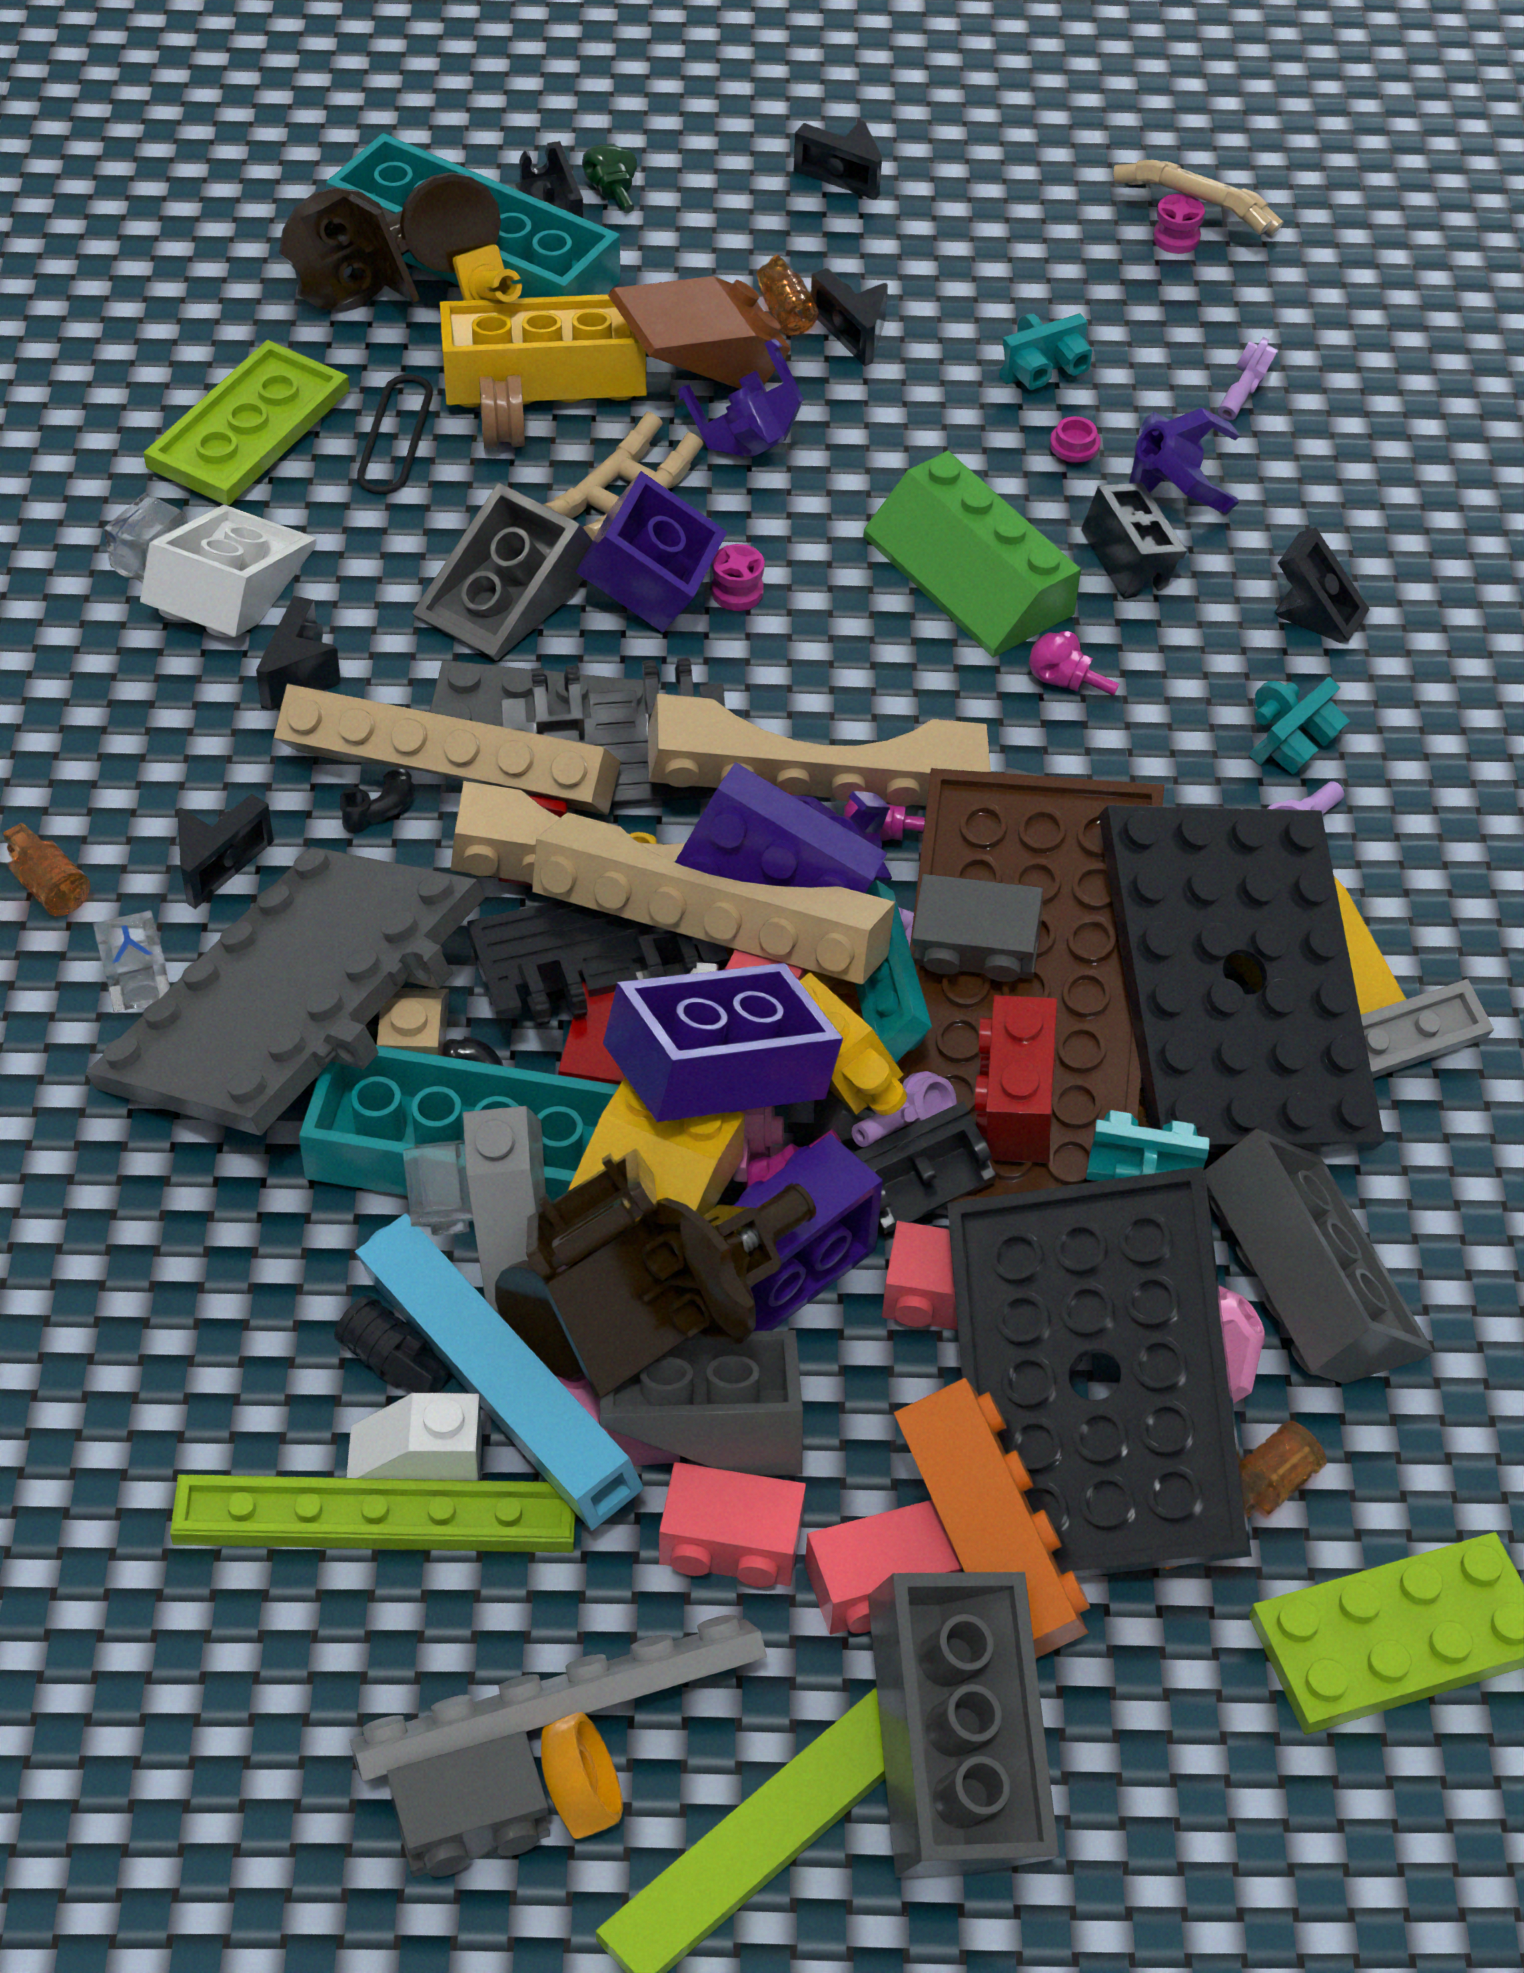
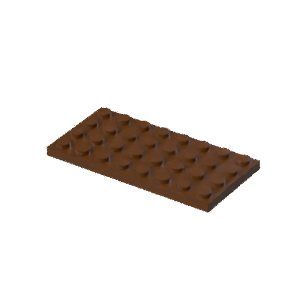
M931 768L910 942L913 961L916 945L912 944V936L923 874L1043 888V918L1034 979L1019 977L1014 981H998L987 977L984 973L959 970L953 974H939L926 969L924 966L915 965L932 1027L927 1031L924 1040L917 1048L907 1051L898 1060L899 1069L904 1074L899 1078V1082L903 1084L904 1080L911 1074L924 1071L935 1073L947 1079L955 1090L957 1104L962 1101L965 1102L976 1124L975 1089L976 1077L980 1074V1018L993 1017L994 995L1057 998L1056 1059L1050 1163L989 1160L996 1174V1182L953 1202L1097 1182L1086 1179L1087 1163L1096 1121H1104L1106 1114L1110 1110L1131 1113L1136 1120L1138 1119L1141 1072L1098 815L1107 805L1163 806L1165 784ZM907 1125V1126H905V1127L899 1129L898 1131L903 1130V1129H905V1128H907V1127H909V1126ZM945 1205L930 1213L948 1215V1207Z

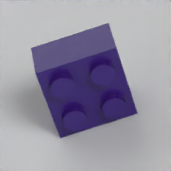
M640 471L609 510L575 572L652 626L664 632L694 598L727 531Z

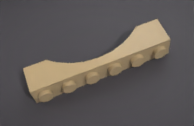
M290 684L286 686L274 734L276 740L297 752L346 762L406 768L474 783L519 789L528 796H546L552 800L564 801L567 803V807L604 815L609 813L621 763L605 747Z
M657 694L648 725L649 782L668 783L676 787L703 786L718 788L731 767L737 762L783 791L792 793V795L830 797L848 802L850 800L848 796L852 791L876 793L885 802L896 806H926L931 768L991 772L987 724L932 719L914 731L887 741L858 746L820 745L793 740L763 730L736 716L714 699Z
M464 781L454 833L450 870L471 873L476 876H492L525 881L533 884L536 838L560 818L541 807L522 790ZM640 843L652 852L673 862L676 861L685 843L664 845Z
M568 812L536 838L532 892L858 984H863L889 954L895 902L839 886L814 888L771 886L710 875L679 865L652 852L635 841L619 826Z

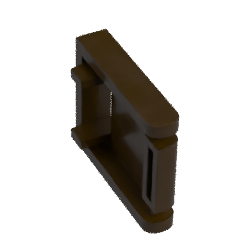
M636 1148L618 1160H615L611 1153L602 1158L604 1169L554 1201L548 1194L539 1198L541 1209L527 1217L526 1256L543 1281L555 1275L556 1270L563 1265L568 1267L635 1224V1219L645 1214L647 1216L658 1209L654 1174Z

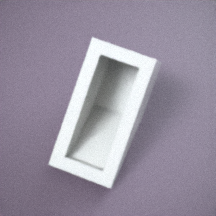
M411 1393L352 1425L347 1478L480 1481L482 1423L479 1394Z

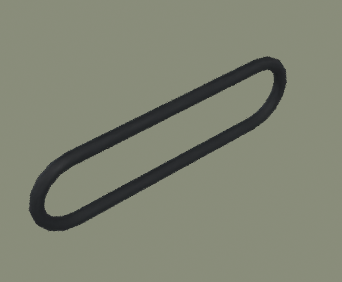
M414 374L396 376L388 381L383 389L357 471L359 484L368 492L388 494L397 491L405 484L408 478L433 395V387L422 376ZM399 383H419L425 388V396L401 475L391 485H372L366 481L365 471L390 392Z

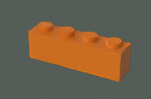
M965 1377L894 1412L964 1571L1025 1572L1035 1658L1088 1634L1089 1632L1080 1613L1090 1608L1089 1602L1073 1570L1063 1575L1059 1570L1052 1551L1062 1547L1061 1542L1045 1510L1043 1509L1034 1514L1028 1503L1024 1491L1034 1487V1484L1017 1450L1006 1454L997 1432L1007 1427L990 1392L979 1396Z

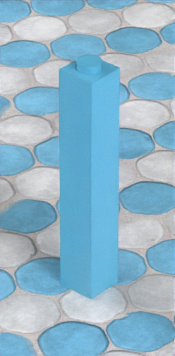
M407 1213L403 1214L389 1226L376 1231L368 1242L355 1251L374 1286L405 1321L422 1335L427 1341L428 1347L467 1391L472 1394H479L482 1408L591 1531L644 1489L630 1457Z

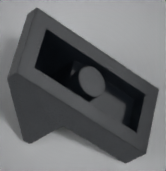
M860 120L846 137L806 123L799 127L795 132L793 171L872 200H876L880 196L882 155L864 120Z
M829 268L812 274L810 313L864 367L873 363L884 327L888 284L882 283L855 294L852 288L847 283H843Z
M1314 527L1301 531L1278 561L1279 567L1292 585V588L1275 610V614L1281 619L1338 643L1349 641L1370 609L1318 529Z
M293 596L256 669L262 709L274 710L280 708L287 684L325 691L337 686L341 681L338 649L332 644L322 642L323 626L316 621L313 599Z
M250 794L234 809L227 810L213 827L185 809H178L180 867L187 904L196 910L274 842L268 803Z

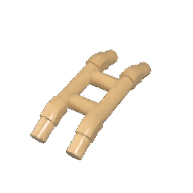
M1139 160L1137 163L1114 166L1113 175L1116 184H1159L1233 211L1258 235L1266 231L1272 236L1283 224V221L1268 207L1269 204L1257 193L1245 188L1241 190L1181 169V166L1175 163L1158 160Z
M647 411L635 429L630 430L625 439L616 447V451L575 488L568 489L564 494L555 497L553 501L543 505L570 519L578 516L586 509V504L605 512V516L596 519L594 523L583 526L584 530L593 540L609 510L619 498V496L604 489L617 476L632 482L639 472L642 471L666 489L673 488L685 476L691 467L690 463L704 443L697 435L687 432L677 448L671 451L665 461L657 467V472L641 465L638 461L645 454L650 446V441L663 424L658 416Z

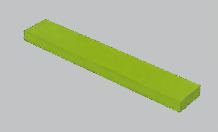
M178 1475L170 1536L173 1545L574 1553L576 1513L549 1482Z
M877 1686L596 1930V1941L626 1973H667L886 1778Z

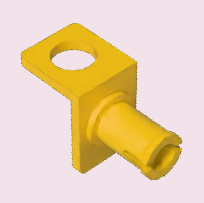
M487 245L453 258V265L463 301L490 299L512 302L521 294L522 283L513 284L511 280L521 278L515 271L504 269L497 245Z

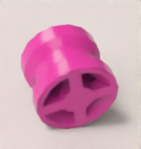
M1172 194L1160 200L1157 207V219L1159 222L1154 227L1153 240L1159 248L1173 254H1184L1197 248L1201 237V231L1198 226L1203 222L1205 214L1204 205L1201 201L1186 194Z
M744 544L726 545L717 551L712 561L714 578L711 585V594L719 606L728 610L743 611L755 607L762 600L764 592L762 577L765 561L762 554L756 548Z

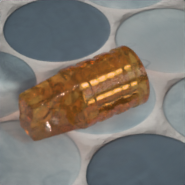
M776 254L767 264L761 266L756 271L762 297L772 317L779 322L781 326L780 331L787 335H799L808 331L815 324L818 318V308L801 276ZM798 310H801L804 315V321L800 317Z
M23 823L3 832L4 840L8 843L7 850L9 856L12 858V861L8 862L10 871L35 896L48 913L54 916L67 915L84 903L90 891L88 877L70 861L52 840L42 841Z
M1294 1421L1284 1422L1277 1429V1432H1274L1266 1439L1265 1443H1261L1253 1450L1252 1454H1248L1240 1460L1247 1519L1260 1509L1270 1515L1286 1502L1288 1496L1295 1493L1300 1485L1305 1484L1311 1479L1312 1474L1319 1473L1326 1466L1327 1459L1323 1448L1317 1439L1302 1425Z

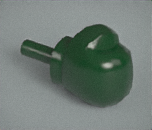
M600 144L588 149L583 154L582 167L586 178L601 192L603 197L608 199L616 198L624 213L632 212L634 205L627 192L632 186V178L637 169L635 155L630 150L621 149L616 144Z

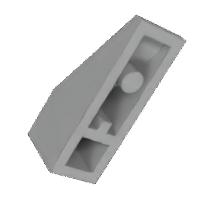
M527 1106L463 1112L466 1175L485 1300L497 1313L499 1311L495 1302V1282L502 1270L511 1264L528 1260L526 1256L527 1217L541 1209L539 1198L546 1195L541 1120Z

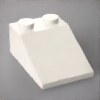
M222 505L149 543L140 602L158 608V612L166 618L190 620L204 625L206 630L215 636L224 638L237 637L260 623L314 550L317 538L227 505Z

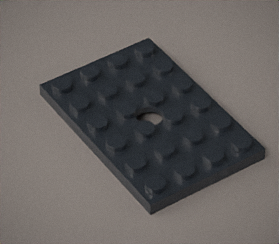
M1107 805L1098 816L1149 1127L1162 1130L1163 1125L1170 1123L1172 1120L1192 1123L1196 1127L1198 1136L1209 1138V1152H1228L1256 1128L1308 1151L1374 1150L1383 1144L1385 1139L1322 811ZM1233 954L1243 955L1257 965L1262 976V985L1258 993L1244 994L1242 988L1236 982L1225 979L1223 963L1227 956Z
M1202 1166L947 1203L962 1379L966 1377L979 1396L990 1392L1007 1427L997 1432L1006 1454L1017 1450L1034 1484V1487L1024 1491L1028 1503L1034 1514L1043 1509L1045 1510L1061 1542L1062 1547L1052 1551L1061 1574L1063 1575L1073 1570L1076 1577L1252 1557L1206 1177ZM1091 1353L1110 1355L1119 1363L1121 1369L1120 1382L1115 1391L1099 1400H1089L1079 1396L1071 1385L1072 1371L1080 1365L1084 1356Z

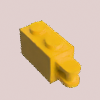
M809 972L799 982L843 1037L828 1089L856 1115L866 1106H869L875 1113L882 1116L897 1112L902 1108L907 1099V1092L898 1081L904 1074L873 1028Z

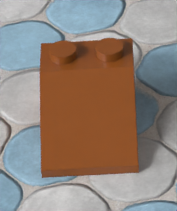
M715 276L617 287L613 288L608 295L649 357L742 389L739 379L757 370L765 385L776 370L764 343L775 338L783 345L779 348L783 358L791 349L779 332L781 328L779 322L765 312L757 302L759 299L757 292L740 280L730 283Z

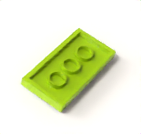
M266 340L143 452L145 466L153 472L229 506L350 391L349 377L340 371Z
M1496 1532L1257 1602L1252 1605L1249 1618L1304 1735L1524 1668V1584Z

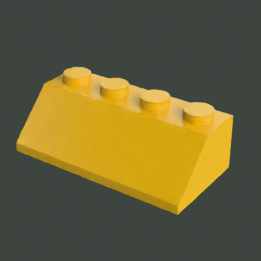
M609 294L517 298L512 302L490 299L440 302L446 405L459 404L463 407H478L481 405L479 377L492 376L494 381H505L509 375H520L523 405L530 404L533 401L545 400L575 403L588 398H610L622 401L633 396H647L646 351L608 297Z

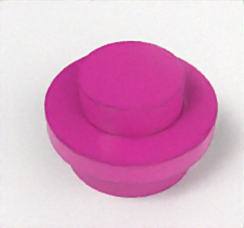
M1077 416L1067 417L1061 420L1051 433L1050 448L1052 452L1067 462L1080 463L1094 458L1100 450L1101 439L1097 433V428L1093 422L1086 418Z

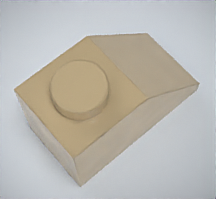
M400 988L380 1009L377 1045L444 1056L443 1044L446 1041L449 989Z

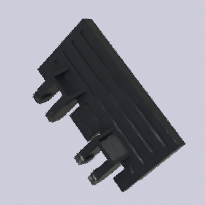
M689 657L677 658L675 681L678 684L679 696L694 697L691 660ZM655 660L642 661L646 714H638L636 690L589 693L590 718H584L578 665L566 666V672L564 673V688L568 695L569 714L548 716L546 695L548 693V678L544 673V668L531 669L535 722H527L525 698L501 699L503 727L605 747L617 757L621 763L610 806L712 798L717 790L714 787H676L668 783L649 782L648 725L657 694H659L658 686L660 684L659 668L656 666ZM723 684L699 686L700 698L714 699L725 707Z
M564 900L467 921L469 941L496 1017L501 1018L522 1013L520 999L527 998L537 1026L550 1024L551 1004L545 993L563 989L567 1007L572 1016L576 1018L585 1016L588 1012L587 999L582 986L583 982L588 996L594 997L615 992L617 982L638 980L636 972L642 971L644 978L649 979L666 977L667 974L663 966L678 963L683 975L690 974L700 961L701 963L717 964L718 968L726 967L729 962V957L723 945Z

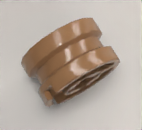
M509 375L505 381H494L492 376L479 377L484 449L497 448L498 443L509 442L511 447L525 446L520 375Z

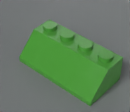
M946 451L909 469L864 528L863 537L993 658L1075 614L1081 568L950 451Z

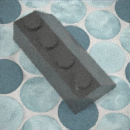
M1256 1128L1204 1170L1206 1182L1213 1193L1209 1198L1212 1208L1233 1229L1240 1242L1236 1245L1239 1257L1260 1278L1267 1291L1263 1296L1264 1302L1273 1316L1287 1327L1295 1342L1291 1346L1292 1353L1306 1372L1313 1376L1319 1375L1346 1384L1425 1359L1434 1352L1321 1156L1289 1144L1285 1140Z
M1025 1572L892 1573L868 1595L895 1878L966 1875L1059 1857Z

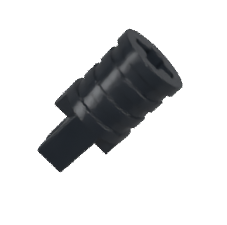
M372 1294L365 1295L355 1301L340 1318L335 1328V1340L342 1346L347 1347L355 1356L360 1357L363 1363L373 1368L378 1376L395 1388L404 1386L413 1393H437L441 1390L450 1374V1370L425 1347L427 1341L414 1328L408 1327L407 1323L400 1317H396L394 1312L388 1307L382 1306L381 1301Z

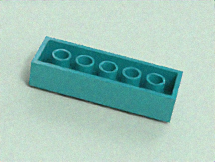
M385 133L377 137L326 181V189L340 187L359 190L380 203L383 208L395 214L403 209V204L413 189L429 177L448 172L468 175L486 186L498 203L501 226L495 245L499 248L504 269L515 271L521 278L511 280L513 284L522 283V291L518 298L606 295L620 282L619 233ZM410 252L402 256L404 262L459 285L456 272L448 273L432 270L414 259Z
M376 1045L379 1054L365 1069L331 1061L320 1072L299 1134L305 1179L412 1197L410 1162L412 1160L413 1177L419 1198L471 1207L466 1175L463 1112L527 1106L541 1120L545 1191L554 1201L568 1191L598 1121L620 1085Z

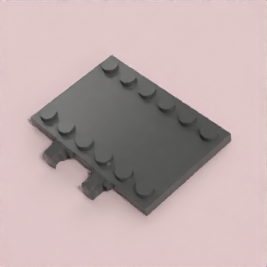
M311 847L296 858L293 866L272 887L259 895L257 902L235 924L230 925L221 933L220 939L198 961L190 964L183 971L182 977L158 1000L148 1005L143 1015L119 1039L106 1047L104 1054L86 1073L96 1090L261 1136L331 1061L365 1069L379 1054L365 1025L406 981L439 989L453 974V970L448 967L440 945L486 898L478 880Z

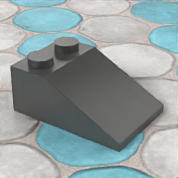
M498 482L412 614L423 622L497 661L574 594L584 579L575 571L593 540L581 524Z
M796 1330L752 1331L746 1341L732 1346L721 1345L707 1339L700 1333H696L601 1397L600 1426L716 1469L764 1477L802 1474L803 1406Z

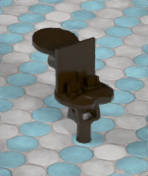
M451 172L431 176L416 186L403 204V209L395 214L383 208L380 203L359 190L333 187L311 194L294 208L282 229L279 253L289 261L295 270L298 281V296L320 309L344 311L364 305L382 291L384 286L415 303L420 298L402 256L410 252L414 259L432 270L455 273L453 258L455 256L487 245L496 244L501 226L499 207L486 186L468 175ZM351 266L352 271L350 275L344 277V270Z
M793 1183L785 1186L784 1190L757 1208L718 1205L704 1217L688 1205L670 1198L657 1200V1210L647 1216L645 1214L641 1215L635 1224L546 1281L539 1277L528 1260L511 1264L502 1270L495 1282V1302L499 1314L555 1376L571 1379L585 1374L595 1397L599 1398L683 1340L692 1337L698 1332L707 1339L724 1346L741 1344L750 1337L756 1326L755 1301L749 1287L779 1270L781 1259L776 1250V1242L816 1216L815 1203L806 1189L800 1184L795 1183L793 1185Z

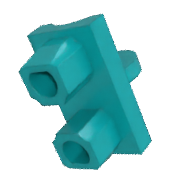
M1030 313L1021 316L1017 324V333L1003 337L1005 361L1003 367L1000 368V378L1006 385L1021 380L1030 390L1045 386L1052 377V370L1062 366L1072 376L1088 372L1093 352L1085 340L1088 321L1081 313L1046 324H1042L1039 317L1035 314Z
M1329 676L1299 703L1297 697L1300 694V690L1294 683H1288L1287 685L1278 681L1264 683L1255 693V704L1258 709L1255 712V719L1262 725L1270 722L1274 726L1268 731L1267 737L1251 750L1249 756L1259 766L1272 756L1294 775L1319 750L1300 731L1303 726L1323 746H1326L1350 722L1330 700L1341 687Z
M1110 1110L1106 1114L1104 1121H1096L1087 1163L1086 1179L1104 1181L1201 1166L1204 1168L1209 1152V1138L1198 1136L1196 1127L1192 1123L1172 1120L1170 1123L1163 1125L1162 1130L1138 1126V1120L1131 1113Z

